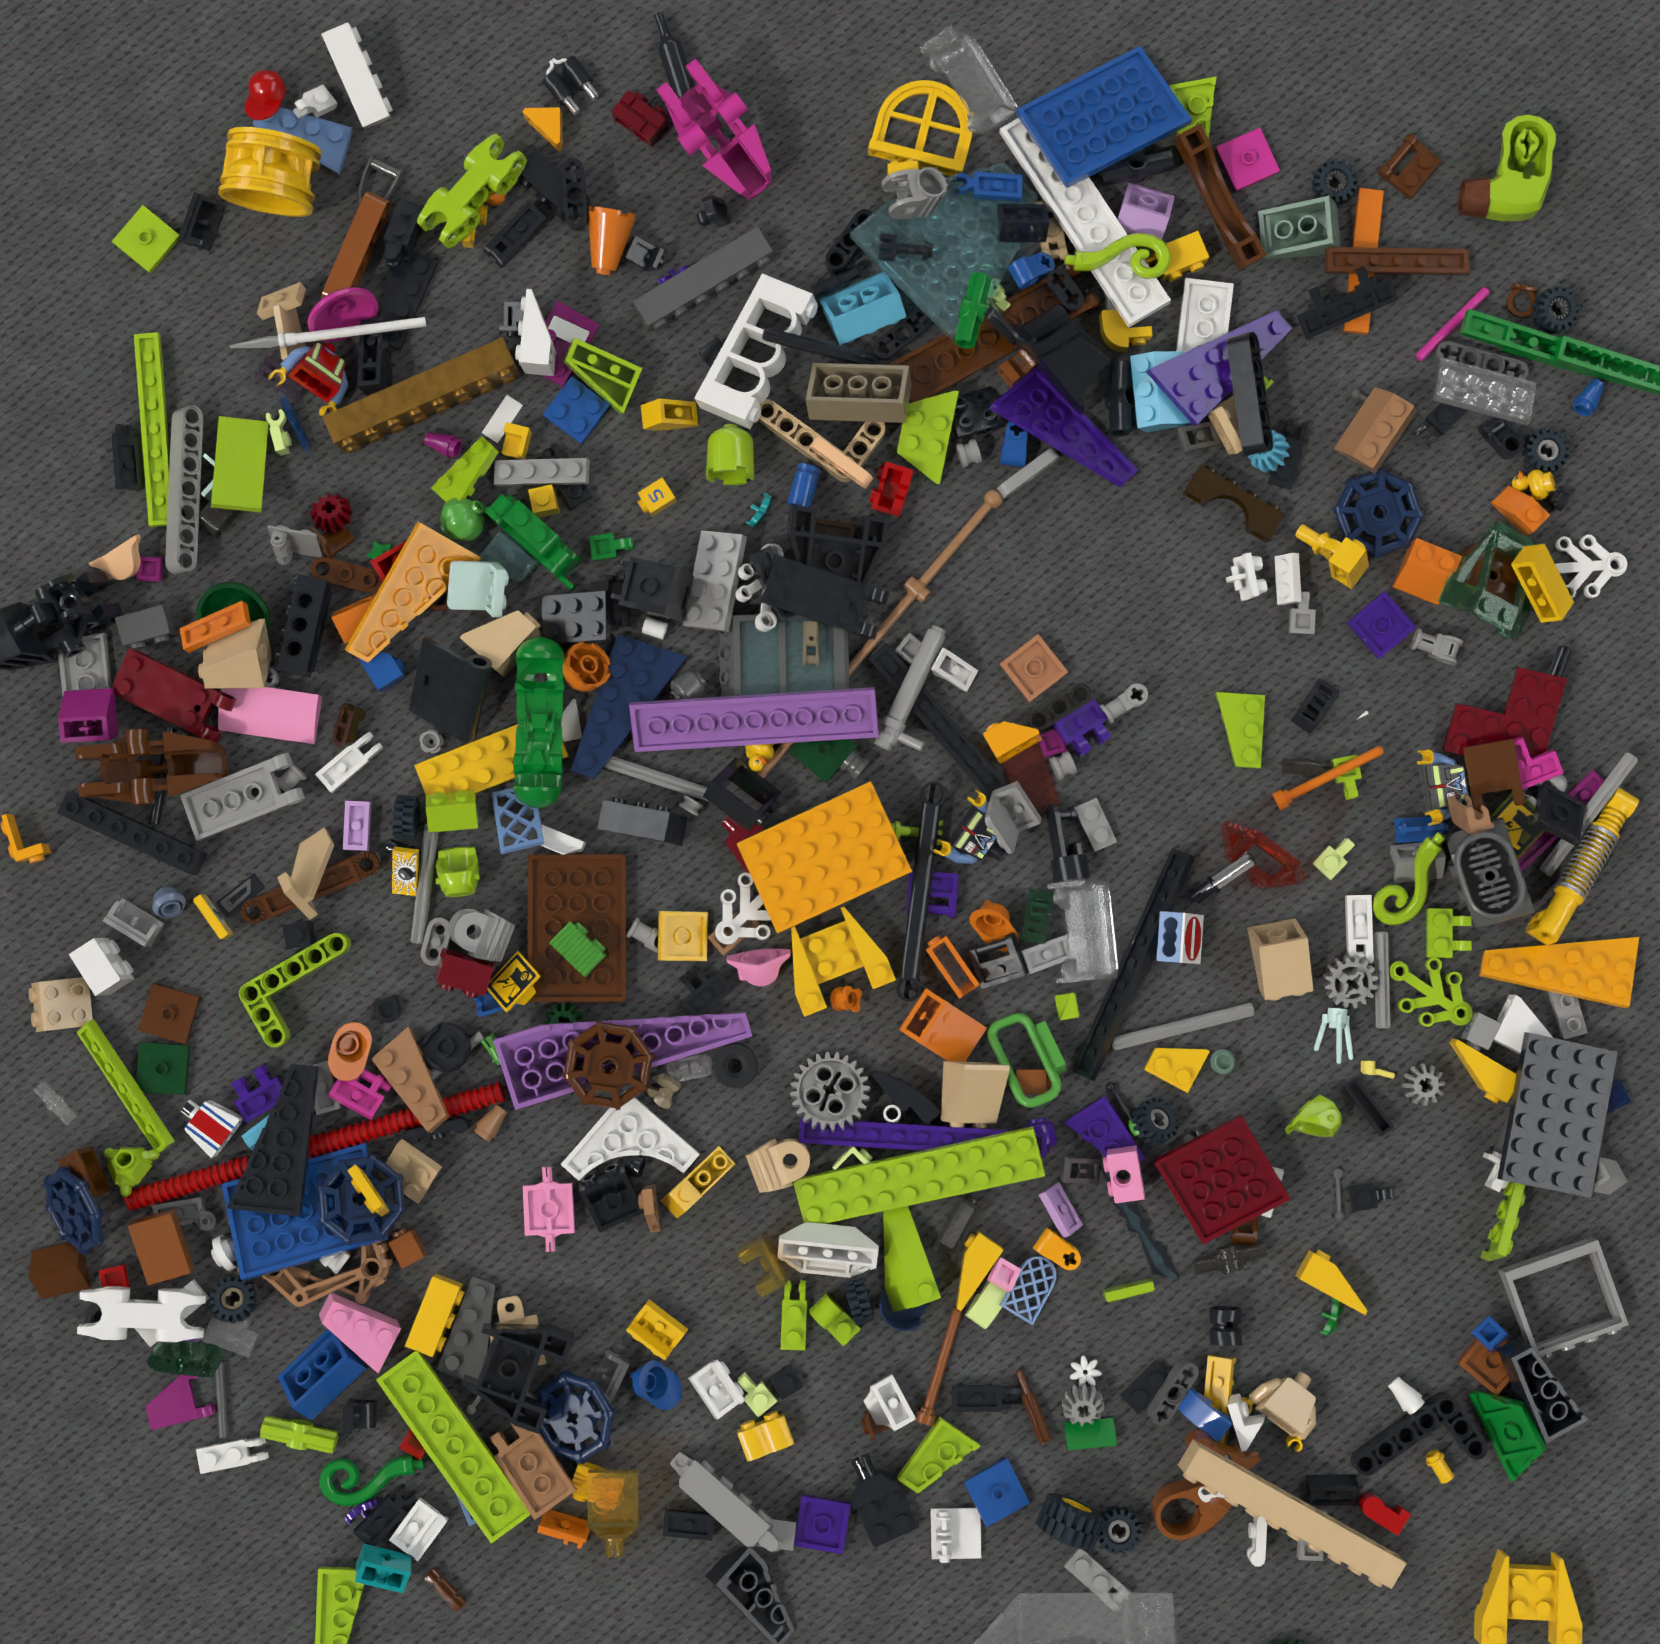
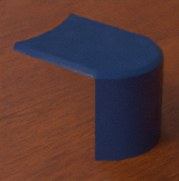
M934 1278L938 1287L941 1279ZM884 1286L879 1296L880 1314L884 1321L893 1329L900 1331H912L921 1326V1316L928 1303L893 1312Z

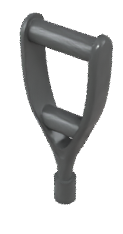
M371 156L360 181L358 207L364 196L365 185L372 168L395 178L388 192L383 197L387 200H390L403 177V169L392 167L375 159V156Z

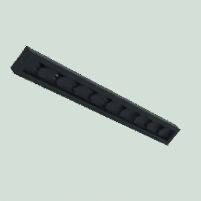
M1174 848L1171 849L1072 1068L1073 1072L1095 1082L1158 942L1160 911H1172L1195 860L1194 856Z

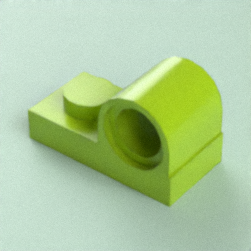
M828 1293L823 1295L809 1309L811 1316L824 1329H827L842 1346L846 1345L861 1330V1327L855 1325L854 1320Z

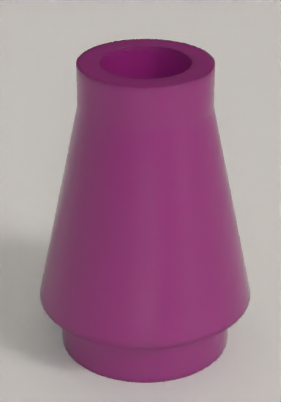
M428 431L425 435L424 444L449 459L451 457L457 458L460 454L462 440L458 439L456 435L433 433L431 431Z

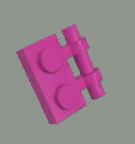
M364 1068L363 1072L356 1079L350 1081L337 1079L328 1097L372 1120L384 1100V1096L377 1093V1091L382 1089L388 1093L392 1085L385 1080L384 1076L380 1074L375 1075ZM361 1078L372 1085L368 1088L358 1083V1080Z

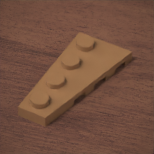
M408 1026L371 1059L426 1131L432 1133L450 1116L438 1089L434 1085L431 1078L432 1074L429 1068H427L420 1046L417 1045L414 1038V1032Z

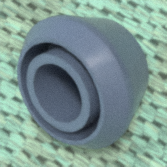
M162 887L154 894L152 909L159 917H175L186 906L185 897L173 887Z

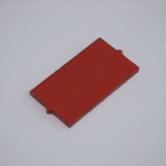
M1039 743L1003 762L1009 783L1018 781L1039 814H1043L1049 804L1060 806Z

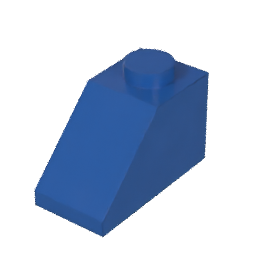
M379 652L368 663L358 658L380 692H384L407 677L403 672L407 668L400 657L395 659L391 654Z

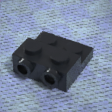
M616 1163L611 1164L604 1169L603 1173L597 1176L594 1173L588 1174L582 1178L581 1183H578L579 1192L599 1232L644 1213V1209L639 1208L638 1195L624 1164L619 1166Z

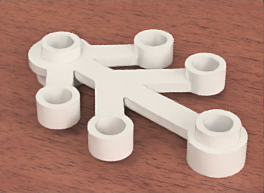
M1592 535L1583 536L1579 544L1583 550H1591L1601 559L1599 561H1592L1572 544L1569 537L1563 536L1557 539L1555 543L1556 549L1560 552H1566L1577 561L1555 564L1559 573L1578 572L1572 581L1566 585L1572 592V598L1575 597L1576 590L1593 571L1602 572L1594 583L1585 586L1584 595L1588 598L1597 597L1600 594V589L1611 576H1620L1627 569V560L1624 555L1618 552L1609 553L1596 542L1595 537ZM1585 538L1591 540L1590 547L1584 544ZM1561 540H1565L1567 542V548H1562L1560 546ZM1611 561L1617 562V569L1611 567ZM1590 586L1596 590L1594 595H1591L1588 591Z
M770 543L761 548L762 550L771 546L775 555L784 557L782 548L777 544ZM745 563L738 569V575L743 580H748L755 574L749 563ZM744 569L748 570L749 575L745 573ZM758 579L748 586H741L735 593L736 598L740 602H746L762 586ZM742 591L746 593V597L742 595ZM761 603L760 613L755 618V626L762 632H768L776 626L777 618L771 612V606Z
M745 872L738 877L740 913L734 919L732 917V903L736 899L735 892L727 889L720 895V900L723 903V919L716 926L715 935L717 940L723 944H732L738 937L765 940L770 935V929L766 925H759L757 928L740 927L746 920L771 921L767 910H758L764 904L760 894L750 903V886L753 883L750 873ZM747 876L750 880L749 884H743L741 878ZM725 893H730L732 895L731 901H726L724 899ZM724 928H730L732 935L726 936L723 932ZM760 928L766 930L765 937H761L758 934Z

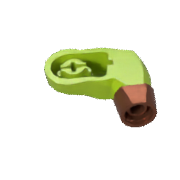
M1533 115L1517 116L1506 123L1502 132L1501 156L1495 178L1463 179L1458 194V214L1497 221H1523L1533 218L1542 207L1551 181L1553 151L1556 144V133L1552 125L1541 117Z

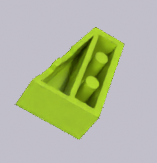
M577 338L572 339L563 360L564 364L619 414L624 413L642 371L641 367Z

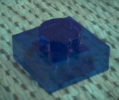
M1619 1079L1612 1082L1607 1109L1609 1113L1631 1102Z

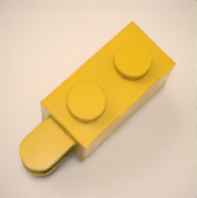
M1198 231L1166 243L1171 253V263L1167 271L1160 276V280L1162 282L1168 279L1169 282H1173L1181 278L1184 272L1191 270V273H1195L1205 267L1204 264L1207 263L1209 255ZM1154 251L1150 255L1151 258L1145 260L1149 268L1151 264L1156 265L1158 262V256Z

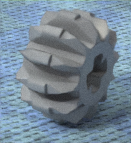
M1420 1063L1418 1069L1415 1066L1410 1067L1413 1075L1404 1074L1403 1077L1408 1079L1409 1083H1402V1087L1410 1088L1406 1091L1405 1096H1413L1412 1103L1417 1104L1421 1100V1104L1427 1106L1429 1100L1432 1103L1437 1102L1435 1094L1443 1096L1444 1092L1438 1090L1439 1086H1445L1444 1081H1438L1443 1074L1435 1072V1066L1430 1065L1426 1068L1425 1064ZM1421 1080L1425 1081L1428 1085L1426 1089L1422 1088L1419 1084Z
M1083 1382L1082 1386L1078 1388L1073 1384L1072 1391L1066 1390L1065 1397L1062 1398L1064 1415L1066 1418H1070L1072 1424L1079 1421L1082 1427L1085 1422L1093 1425L1094 1419L1100 1420L1101 1412L1104 1411L1102 1394L1100 1391H1096L1094 1385L1087 1388Z

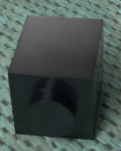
M313 921L282 925L287 950L308 947L316 943Z

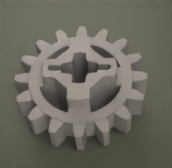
M1347 954L1344 955V961L1335 958L1336 965L1327 966L1331 971L1330 974L1325 973L1323 975L1328 980V982L1323 983L1325 989H1330L1326 992L1328 997H1334L1333 1002L1336 1005L1342 1002L1344 1008H1347L1349 1003L1354 1008H1357V1002L1359 1001L1364 1005L1367 1004L1365 998L1367 996L1370 998L1374 997L1370 992L1371 989L1378 988L1373 983V981L1378 980V976L1373 974L1375 968L1372 965H1368V961L1365 958L1360 961L1359 957L1355 954L1352 960H1350ZM1364 976H1366V983H1365V985L1363 984V980H1362V979L1364 978ZM1336 978L1338 979V982H1339V984L1337 985V990H1336V988H1335V979H1336ZM1348 979L1355 980L1352 984L1347 983Z

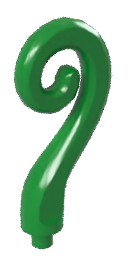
M412 1455L394 1458L387 1462L365 1487L351 1493L337 1490L333 1485L332 1478L336 1471L340 1469L346 1470L349 1476L341 1483V1487L343 1489H351L359 1481V1469L351 1460L344 1458L336 1459L329 1462L323 1468L319 1480L322 1494L332 1503L342 1506L358 1505L375 1496L393 1478L415 1474L416 1469H424L425 1459L419 1460Z

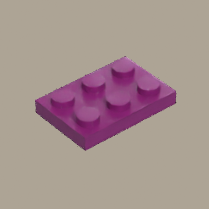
M559 301L556 302L545 321L548 328L553 317L557 316L589 331L585 341L588 344L591 343L600 328L598 323ZM548 329L557 352L554 376H541L563 388L573 373L563 363L570 342L557 337L555 331Z

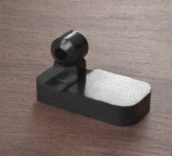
M714 195L702 198L704 210L696 214L699 225L707 226L712 222L722 227L731 223L724 200Z

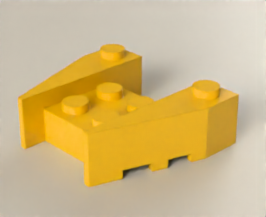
M841 907L845 921L801 939L796 927H791L795 995L804 1017L827 1008L818 984L863 966L873 989L896 980L885 954L845 907Z
M1498 1549L1491 1566L1490 1576L1484 1585L1480 1603L1477 1604L1475 1610L1474 1638L1478 1643L1507 1644V1619L1549 1621L1548 1641L1551 1644H1582V1622L1564 1560L1555 1552H1551V1566L1509 1564V1556L1503 1550Z

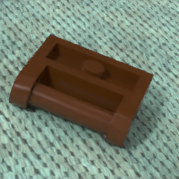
M1407 134L1400 148L1386 165H1382L1377 173L1410 200L1442 160L1419 143L1415 136ZM1411 149L1416 155L1397 177L1393 174V170Z

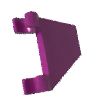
M205 1365L185 1370L145 1406L151 1430L208 1417L216 1412L214 1403L197 1408L190 1379L200 1378L207 1373Z

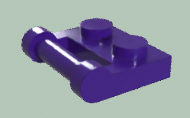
M913 872L909 873L906 914H908ZM933 872L930 897L949 898V904H929L928 914L948 915V918H955L959 874Z

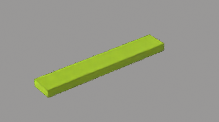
M93 1019L87 1022L77 1031L78 1036L153 1149L161 1153L175 1142L96 1021Z

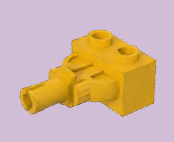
M1304 524L1298 528L1295 534L1298 539L1312 547L1314 554L1323 555L1329 562L1331 577L1350 589H1353L1369 567L1366 547L1356 539L1351 541L1345 537L1341 543L1330 538L1327 532L1319 534Z

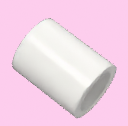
M646 617L642 633L664 639L668 623Z
M889 1105L884 1109V1119L887 1123H897L900 1120L901 1111L896 1105ZM892 1109L898 1113L897 1118L893 1120L886 1116V1113Z

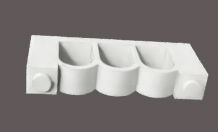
M762 274L694 398L701 409L748 429H751L753 423L759 420L761 415L759 404L764 402L769 395L770 382L767 377H773L783 369L786 362V353L783 348H788L762 339L763 329L755 326L764 309L790 318L792 320L791 325L784 332L799 336L802 332L801 323L807 325L810 318H813L817 312V302L812 293L765 274ZM749 337L776 348L775 355L769 361L763 363L754 362L739 356ZM733 366L760 377L759 384L750 392H740L723 384Z

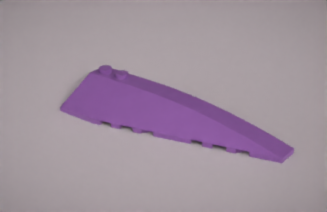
M745 1012L601 1021L603 1023L628 1027L632 1025L636 1027V1032L648 1049L654 1052L655 1058L652 1059L651 1068L752 1037ZM596 1021L541 1024L493 1039L515 1110L575 1092L567 1080L562 1077L569 1048L567 1043L570 1039L573 1040L596 1024ZM605 1033V1040L620 1042L623 1037L622 1035ZM598 1035L587 1041L583 1046L589 1049L593 1044L600 1041ZM629 1041L626 1048L629 1049L633 1057L639 1055L638 1050ZM580 1053L577 1055L575 1069L583 1068L585 1056ZM607 1060L601 1066L605 1067V1072H610V1069L615 1068L616 1065L612 1064V1060ZM642 1063L634 1064L633 1073L640 1071ZM585 1076L578 1077L584 1088L591 1087L590 1082Z

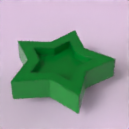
M374 541L373 550L366 557L375 559L391 550L392 544L380 545Z

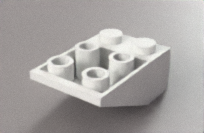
M527 289L526 297L522 296L521 311H524L523 321H519L518 325L521 345L516 346L515 357L516 360H519V365L526 374L554 376L557 352L532 289Z

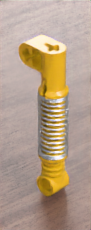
M1620 787L1615 791L1604 806L1597 821L1592 822L1587 829L1586 835L1583 836L1584 840H1581V844L1578 845L1579 849H1576V853L1573 854L1574 858L1570 859L1571 863H1568V867L1565 868L1566 872H1563V876L1560 877L1561 881H1558L1555 886V895L1549 906L1532 917L1526 927V933L1545 945L1553 944L1559 940L1577 906L1583 904L1586 896H1588V892H1590L1591 887L1594 885L1593 883L1598 878L1601 869H1603V864H1606V860H1608L1609 855L1612 853L1611 851L1620 838V829L1639 803L1638 798Z

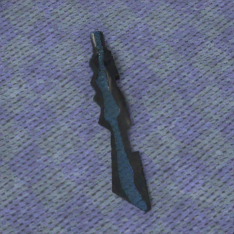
M1104 1165L1101 1166L1100 1170L1107 1182L1111 1181L1110 1172H1105ZM1112 1196L1113 1205L1119 1209V1215L1126 1219L1128 1231L1138 1233L1152 1273L1172 1279H1179V1274L1161 1242L1159 1241L1155 1244L1147 1230L1150 1224L1138 1206L1132 1201L1115 1203L1114 1196Z

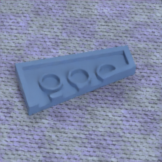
M281 107L272 117L253 121V125L256 128L284 132L315 144L322 151L321 159L318 160L320 165L327 167L340 176L353 133L352 127L310 115L298 119L292 110Z

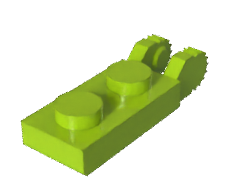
M785 1280L784 1299H782L781 1350L805 1351L807 1299H805L806 1280H800L799 1283L800 1299H790L792 1284L790 1280Z

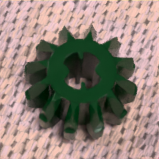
M562 1002L561 1010L556 1004L552 1006L555 1014L549 1011L545 1013L547 1017L551 1018V1021H544L543 1024L561 1023L562 1016H564V1019L569 1018V1023L586 1021H578L577 1017L582 1016L583 1011H578L574 1014L575 1004H572L569 1010H567V1002Z

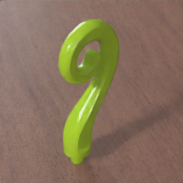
M1135 233L1124 236L1098 251L1076 250L1075 255H1065L1064 264L1074 265L1073 270L1075 271L1096 270L1127 249L1146 247L1157 254V264L1152 268L1144 267L1141 261L1147 259L1150 256V252L1147 249H1140L1132 254L1130 265L1137 276L1144 279H1154L1163 275L1169 268L1171 253L1165 242L1158 237L1146 233Z
M1437 832L1433 838L1427 836L1415 854V889L1411 901L1405 908L1398 912H1389L1384 907L1385 900L1393 895L1397 897L1395 904L1398 908L1405 906L1408 895L1403 887L1387 885L1376 893L1373 900V911L1382 923L1387 925L1403 924L1414 918L1422 909L1428 893L1430 866L1443 850L1440 844L1445 840V837L1441 833Z

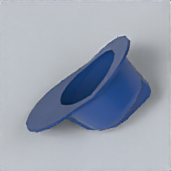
M655 1360L648 1361L644 1366L637 1369L636 1372L630 1374V1377L633 1379V1389L637 1396L647 1400L657 1408L669 1410L674 1408L680 1401L682 1387L679 1377L660 1362Z

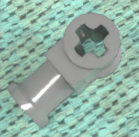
M1417 628L1413 635L1410 649L1415 650L1418 648L1429 652L1428 656L1435 658L1439 662L1456 665L1457 660L1455 658L1459 646H1462L1464 641L1439 633L1432 636L1423 633L1422 629Z
M1135 683L1106 705L1101 704L1100 708L1107 717L1109 724L1114 723L1115 718L1133 707L1141 706L1148 698L1147 688L1142 684ZM1132 690L1141 693L1139 696L1140 701L1138 699H1131Z

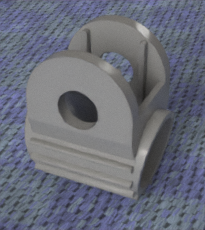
M923 167L921 170H900L886 176L881 183L883 190L886 193L896 192L898 198L897 202L888 209L890 217L901 220L913 217H928L929 214H933L947 192V178H944L943 172L940 173L937 168ZM911 192L912 197L907 198L908 194Z
M471 908L457 911L451 917L448 925L451 939L457 945L469 951L467 955L497 962L502 961L515 928L514 924L487 909L483 913ZM474 924V932L467 935V928Z

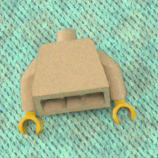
M1298 1372L1294 1380L1290 1377L1274 1378L1258 1386L1249 1394V1398H1241L1242 1402L1245 1401L1249 1405V1414L1252 1412V1405L1256 1404V1410L1262 1414L1266 1413L1268 1419L1289 1434L1286 1438L1287 1447H1290L1292 1442L1297 1441L1298 1443L1294 1447L1296 1452L1302 1450L1301 1440H1305L1316 1425V1407L1314 1406L1316 1398L1306 1390L1311 1382V1378L1302 1372Z

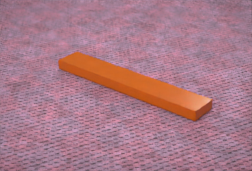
M1359 188L1352 247L1378 248L1384 191ZM1349 274L1347 293L1354 291V286L1359 285L1357 274ZM1368 274L1369 278L1375 276V274ZM1371 312L1344 323L1343 332L1367 335Z

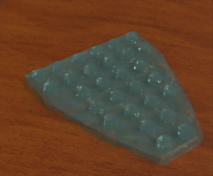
M1005 163L993 165L991 168L983 167L975 170L976 172L1015 174ZM970 173V174H967V175H968L970 178H973V174H974V173ZM957 174L947 177V192L933 214L921 218L893 219L890 217L888 209L897 201L893 202V200H890L850 233V238L952 340L955 338L959 323L958 313L963 297L966 295L971 274L982 272L992 278L986 303L989 304L1021 245V242H999L998 234L1000 227L996 210L997 204H1035L1038 196L1023 181L1022 199L1020 202L972 198V192H967L964 195L956 194L957 186H965V184L957 182ZM911 192L908 194L907 198L912 197ZM880 235H897V243L907 245H924V240H928L929 243H933V256L925 261L922 260L923 255L896 253L895 262L881 261L878 259V254L882 252L879 250V244L883 243L880 241Z

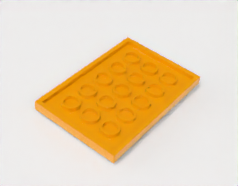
M871 781L736 843L777 933L913 872Z

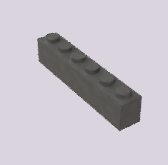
M757 226L633 301L634 306L649 331L653 329L656 331L661 330L668 324V320L673 317L680 318L688 313V308L695 304L697 306L704 304L709 300L708 296L715 292L718 294L724 292L730 287L729 284L736 279L742 281L751 274V270L756 267L761 269L770 264L771 258H773V250Z

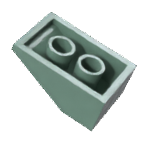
M1330 196L1258 211L1261 245L1267 255L1263 259L1319 256L1325 254L1327 247H1340L1337 204Z

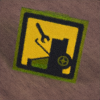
M1511 793L1490 816V820L1503 817L1516 857L1519 859L1545 830L1533 825L1535 807L1526 799H1524L1525 803L1523 805L1516 806Z

